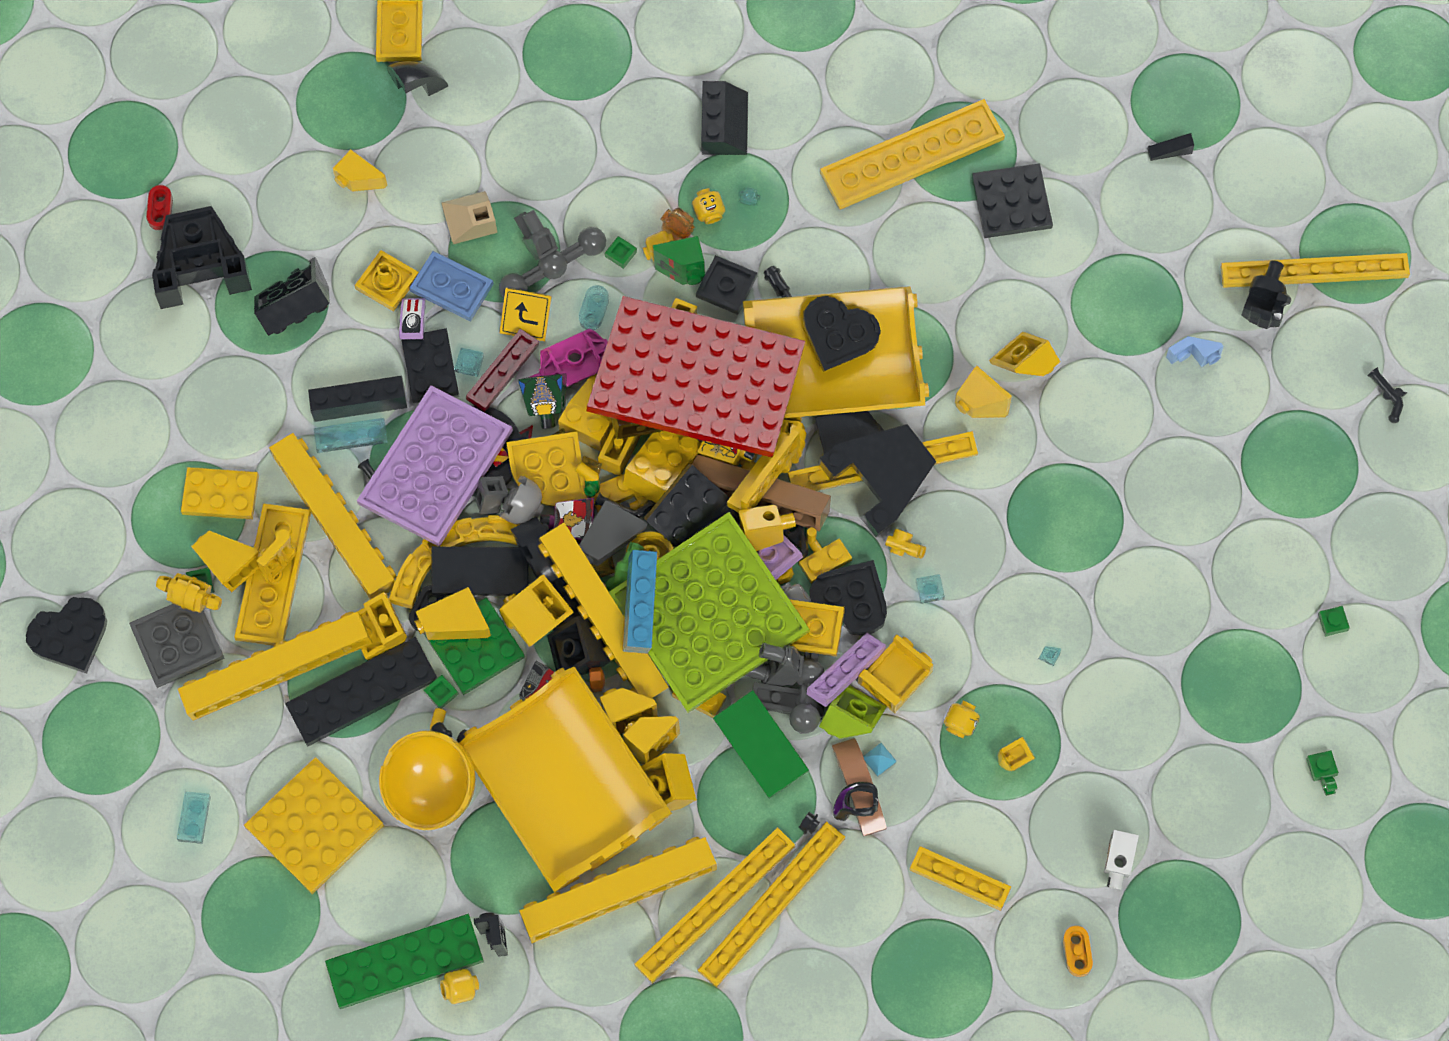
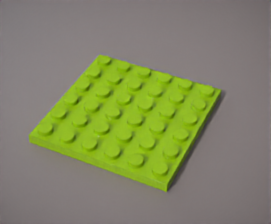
M730 512L657 560L652 648L648 654L688 713L769 660L759 657V650L763 643L783 648V646L791 645L810 632V629ZM627 580L609 592L624 617Z

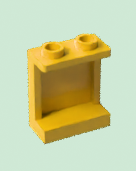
M897 634L889 647L868 670L864 669L858 675V684L887 706L894 714L933 672L932 659L926 653H919L914 649V645L906 637L901 638Z

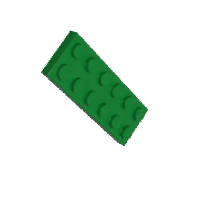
M469 913L325 960L339 1009L444 976L448 972L465 969L484 962Z

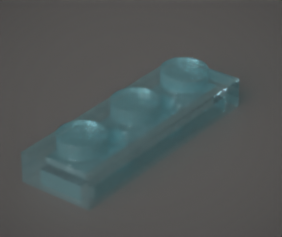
M384 418L314 428L317 453L388 443Z

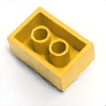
M667 431L652 433L626 467L623 485L657 503L687 465L693 463L697 454L701 455L697 451L702 442L695 438Z

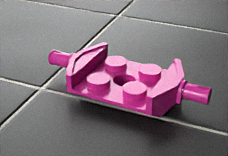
M587 329L549 346L540 352L541 368L539 373L530 377L566 373V387L595 375L598 373L608 341L603 339L594 330ZM573 353L581 355V359L578 362H571L568 357Z

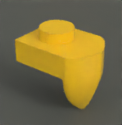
M1024 737L1005 746L998 752V764L1007 771H1015L1036 759Z

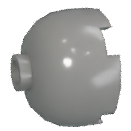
M523 475L518 479V482L521 483L519 487L512 488L502 506V509L505 511L499 514L501 518L514 524H522L535 516L538 518L544 508L541 505L542 492L540 488Z

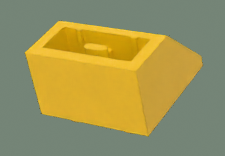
M544 574L499 609L529 647L573 613V610Z

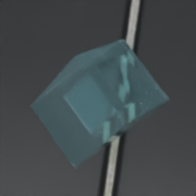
M1045 646L1038 659L1054 666L1061 653V648Z

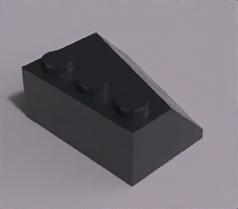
M316 257L308 261L310 265L305 269L299 270L297 268L292 271L284 283L283 281H277L254 296V314L268 336L273 333H282L286 330L287 326L294 322L296 324L303 322L308 315L314 312L320 313L330 304L329 286Z

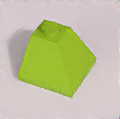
M849 685L832 701L819 727L839 739L868 734L873 731L887 706Z

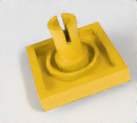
M380 250L354 286L359 292L394 312L410 290V286L419 272Z

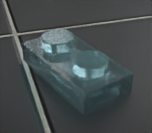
M185 791L177 834L178 842L203 844L211 799L210 794Z

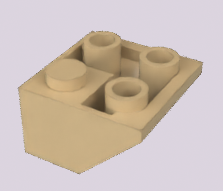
M486 191L441 203L453 244L497 233L496 221Z

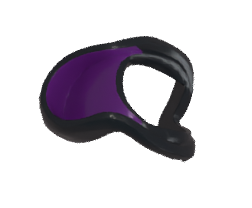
M855 782L843 788L833 807L834 818L846 821L849 815L873 816L878 811V790L876 786L868 782ZM857 791L872 793L873 806L868 808L850 807V794Z

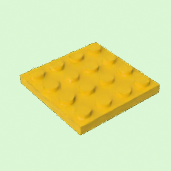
M316 757L244 824V827L311 894L317 891L384 826L383 822Z

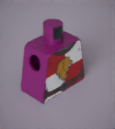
M594 498L555 503V514L541 515L540 522H546L549 529H554L565 523L578 545H580L594 521Z

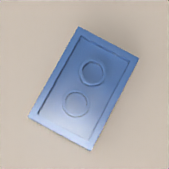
M432 251L410 286V292L471 322L494 283L493 280Z

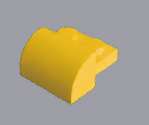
M385 592L364 603V608L358 611L363 618L373 643L361 648L365 659L368 661L388 649L404 643L407 638Z

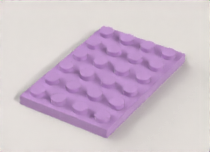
M430 386L357 499V503L440 547L478 487L479 478L485 476L513 429L502 421Z

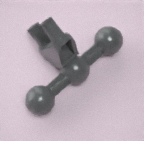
M534 210L519 214L514 220L524 235L522 241L535 260H539V263L536 267L522 275L517 273L505 275L499 283L500 295L504 299L506 288L528 291L529 286L545 277L548 279L560 278L565 273L567 264L583 254L588 256L599 255L606 246L605 234L597 227H587L580 232L578 242L559 252L550 229L544 228Z
M763 643L759 650V657L771 661L765 664V666H758L745 676L761 680L763 684L775 686H793L797 682L801 686L799 704L791 710L789 716L790 725L801 734L813 732L819 725L820 713L813 706L814 699L807 695V688L824 673L823 666L818 662L819 654L804 652V656H801L793 646L786 645L782 648Z

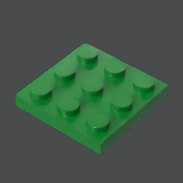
M487 597L479 601L477 605L489 627L490 637L444 640L427 639L463 696L525 658V654Z

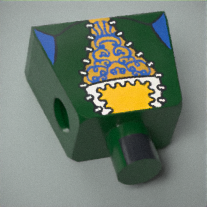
M567 374L518 379L528 415H540L542 429L556 427L554 414L562 413L565 410Z

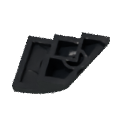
M869 411L837 413L815 418L824 454L839 443L884 431Z

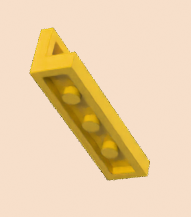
M793 429L789 435L780 432L774 456L771 458L762 455L727 501V507L738 512L739 510L755 508L800 448L798 431Z

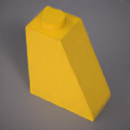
M208 531L200 536L191 546L218 580L231 592L259 569L257 560L260 552L256 548L212 531Z
M469 587L416 611L418 620L414 621L420 634L425 633L428 640L488 638L491 636L489 627Z

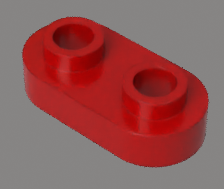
M164 185L153 187L148 195L146 217L149 226L154 230H163L166 215L172 214L173 196L170 189ZM161 197L165 198L163 201H158ZM158 218H163L161 222H156Z

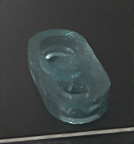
M595 285L586 291L579 313V323L585 330H596L602 324L609 303L608 291L603 286ZM599 297L601 301L595 302L594 299ZM589 318L595 319L593 322L587 321Z

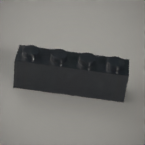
M402 375L308 390L310 410L314 422L408 408Z

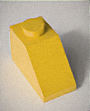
M351 149L333 167L335 182L342 188L347 187L352 192L384 189L387 186L385 174Z

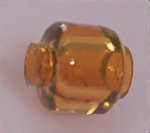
M680 207L675 208L673 211L668 209L660 219L663 221L661 230L669 234L672 233L674 240L688 238L695 229L693 225L694 218Z

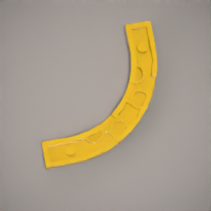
M488 515V517L471 519V517L455 521L440 547H462L481 541H501L517 545L510 529L520 524L508 522L498 515ZM423 539L422 544L412 554L408 555L399 570L390 593L389 600L391 604L409 609L413 608L421 584L431 569V547L437 545Z

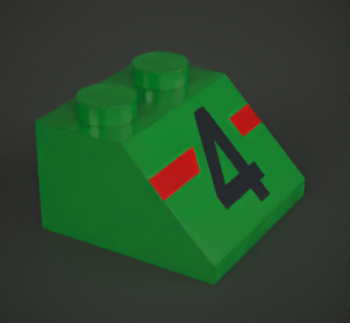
M698 236L653 245L655 270L681 285H696L703 280L705 264Z

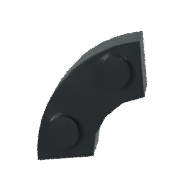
M535 516L510 529L536 579L543 574L549 582L557 579L551 568L554 563L549 556L545 558L538 548V545L541 544L539 538L550 532L547 523H541Z

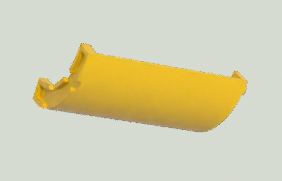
M910 286L743 301L745 326L805 341L784 418L926 406L925 397H929L928 383H924L920 359H923L922 346H917L914 308L918 307L917 294L912 293ZM829 296L842 301L848 310L859 308V310H865L873 314L879 322L881 333L874 349L865 355L823 372L805 332L802 320L803 311L810 302L817 297Z
M575 667L564 670V668L557 670L551 675L553 679L525 701H522V699L516 701L509 707L510 711L478 729L476 726L470 728L463 734L465 738L459 743L469 754L474 770L554 893L577 881L581 874L588 870L592 872L638 841L640 839L639 836L648 829L649 831L653 830L672 814Z

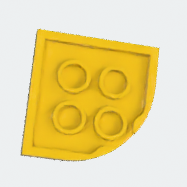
M577 432L507 442L511 472L516 484L519 487L521 483L518 482V479L522 475L532 480L542 492L541 504L555 507L557 502L587 499V495L584 493L585 479L575 471L582 461Z

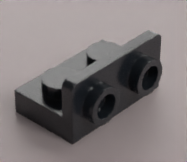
M483 913L479 915V918H474V925L480 935L486 934L487 944H490L491 950H495L498 957L507 956L505 926L499 915Z

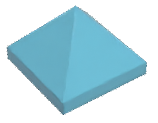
M882 743L863 756L866 764L877 777L897 762Z

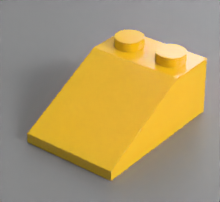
M595 374L588 378L569 401L558 420L560 432H577L580 442L601 452L613 424L611 417L586 412L597 376Z

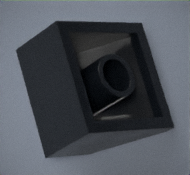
M577 616L547 635L556 671L561 668L568 670L575 667L580 675L589 673L591 668H602L611 662L603 650L606 645L601 638L597 640L591 632L590 627L593 625L588 618L584 620L582 616Z

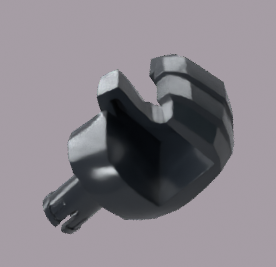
M1274 260L1269 262L1265 275H1258L1253 278L1249 288V295L1241 313V316L1250 323L1264 329L1279 327L1282 322L1284 307L1291 303V297L1287 294L1286 286L1279 281L1284 265Z

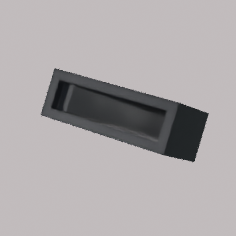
M1192 133L1148 146L1150 161L1192 154L1194 149Z

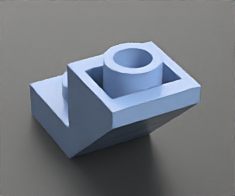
M1187 336L1169 347L1166 358L1173 364L1176 361L1182 362L1192 354L1199 365L1203 367L1208 363L1209 365L1216 363L1221 358L1224 346L1220 342Z

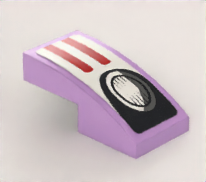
M425 298L402 299L400 339H423L426 309Z

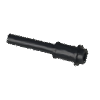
M776 266L767 268L764 271V279L769 281L776 295L782 298L792 297L789 293L790 287L780 274V268H776Z

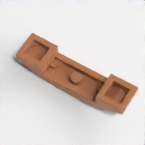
M855 738L832 745L838 766L842 771L847 786L855 782L873 784ZM857 791L850 794L854 808L873 806L872 793ZM879 800L878 811L873 816H856L863 837L887 829Z

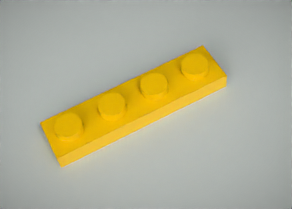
M921 846L910 867V871L999 911L1002 910L1011 890V886Z

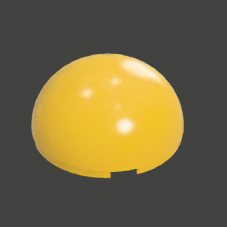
M418 731L399 739L388 750L383 766L380 768L379 788L386 808L394 818L414 829L435 830L451 824L467 809L475 790V770L469 754L455 739L436 731Z

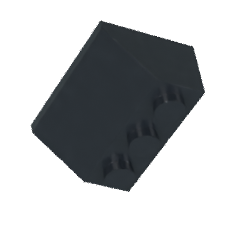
M703 81L702 155H747L748 92L726 81Z

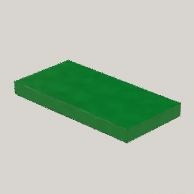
M753 690L713 717L715 723L769 799L809 771Z

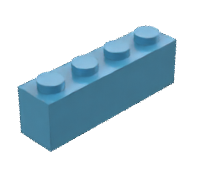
M632 550L629 555L623 652L647 654L652 648L657 552Z

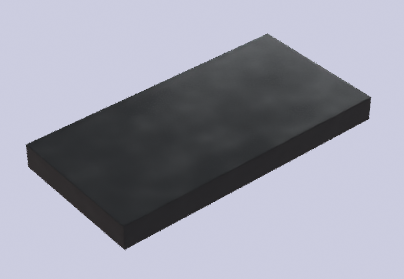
M432 546V595H452L469 587L473 596L518 595L529 586L528 562L519 547Z

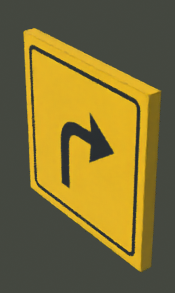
M506 288L500 333L515 336L521 329L535 339L545 342L552 296Z

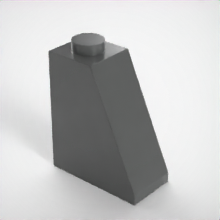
M606 500L579 546L590 564L598 566L626 547L637 535L645 532L648 523Z

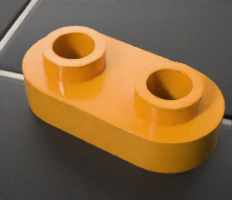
M1071 926L1065 931L1063 936L1067 969L1073 976L1084 977L1089 974L1093 966L1089 935L1083 927ZM1078 937L1080 943L1074 944L1071 938ZM1081 961L1084 967L1081 969L1077 968L1075 962Z

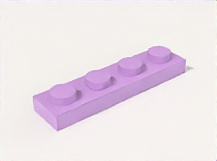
M866 633L807 688V695L827 707L864 669H867L886 650V645Z

